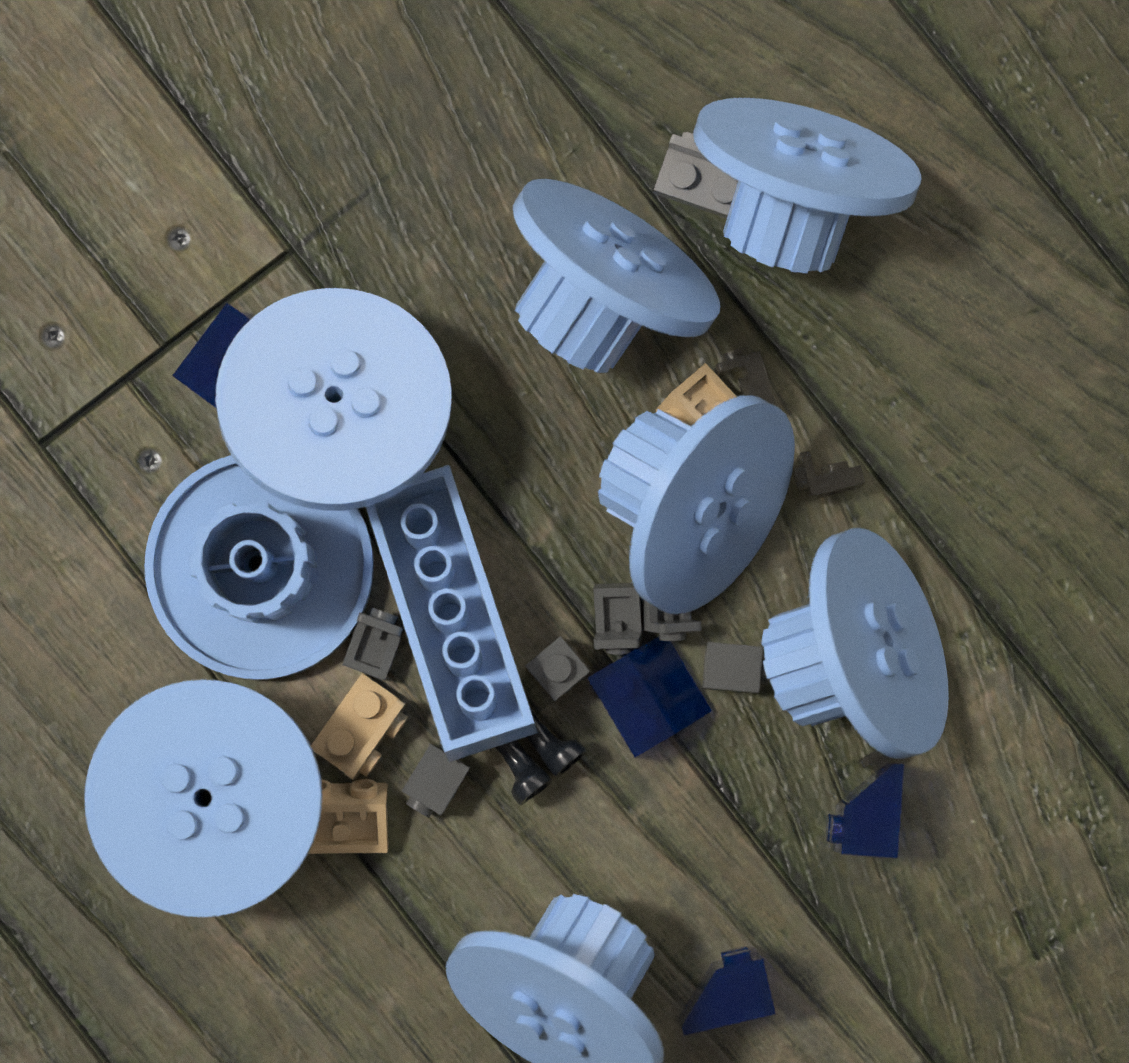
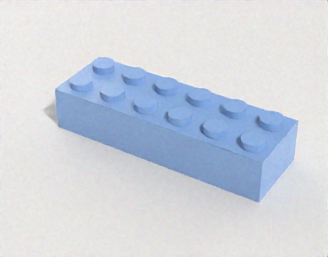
M447 465L425 472L401 492L386 500L366 506L444 752L448 761L451 762L536 734L537 731L450 466Z

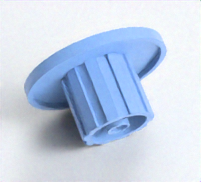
M759 98L718 100L701 109L694 128L693 138L699 151L720 170L738 180L723 229L724 237L729 238L731 246L741 254L745 253L757 259V262L771 267L776 266L789 269L791 272L808 273V271L816 270L823 272L830 269L831 264L835 262L850 215L882 216L906 210L915 201L921 183V173L917 165L905 152L890 141L843 118L797 104Z
M537 179L528 182L515 200L513 215L517 226L529 244L545 260L516 304L515 311L520 315L518 321L527 332H530L538 340L541 346L552 354L555 353L567 360L569 364L583 370L587 368L594 370L596 373H607L610 368H614L642 325L669 335L696 337L707 332L720 312L718 295L702 270L671 240L627 209L592 191L552 179Z
M344 288L309 290L288 296L269 305L247 322L235 336L226 351L218 373L216 385L218 422L222 437L235 462L252 481L268 493L294 505L325 511L358 509L376 504L401 492L423 474L440 450L449 425L451 412L449 372L445 359L431 334L417 319L400 306L382 297L359 290Z
M739 396L727 400L707 412L692 426L660 409L653 414L646 411L637 416L635 422L629 428L621 431L613 442L614 447L608 459L603 462L599 475L602 478L601 489L598 491L600 504L607 507L606 511L634 527L630 547L632 582L641 598L661 611L670 614L687 613L704 606L721 594L735 581L754 558L780 512L793 470L795 452L793 429L788 417L780 408L756 396Z
M232 455L201 467L182 481L168 496L150 530L144 564L146 587L153 611L172 641L189 657L216 672L228 676L255 680L276 679L302 672L317 665L336 651L357 626L358 622L356 620L359 612L364 613L371 593L374 572L371 539L359 509L325 511L310 509L281 500L252 481L238 466ZM262 557L261 566L253 572L252 562L256 558Z
M852 528L832 535L820 545L812 564L809 592L810 604L773 616L768 620L770 623L768 629L763 630L762 645L765 654L763 664L766 677L770 679L774 689V697L782 710H787L792 716L793 721L801 726L809 724L814 726L847 716L859 734L882 754L896 759L923 754L937 744L943 733L947 719L949 699L945 656L929 604L908 565L899 553L882 537L863 528Z
M192 680L171 684L143 696L115 719L101 738L93 754L85 784L84 801L88 830L93 845L107 870L120 885L135 897L157 909L183 916L212 917L234 913L251 907L276 892L294 875L307 857L315 840L321 818L323 795L320 771L314 752L298 724L286 711L264 695L244 686L218 680ZM205 789L212 795V801L208 806L203 799Z
M575 894L572 897L559 895L553 898L529 939L504 932H474L463 937L448 958L446 963L447 979L462 1006L493 1037L531 1063L663 1062L664 1050L658 1033L644 1013L630 1000L654 959L653 947L648 946L645 940L646 935L636 925H632L621 916L620 912L606 904L603 906L591 901L589 897Z

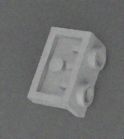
M683 132L682 137L674 134L671 136L653 194L727 219L738 180L720 170L699 151L694 142L693 133Z

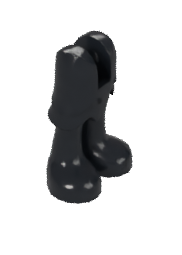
M530 708L537 733L526 738L539 753L548 769L558 778L586 754L587 750L576 739L559 740L547 729ZM517 740L495 747L515 777L511 793L520 806L534 798L552 783V779L530 757Z

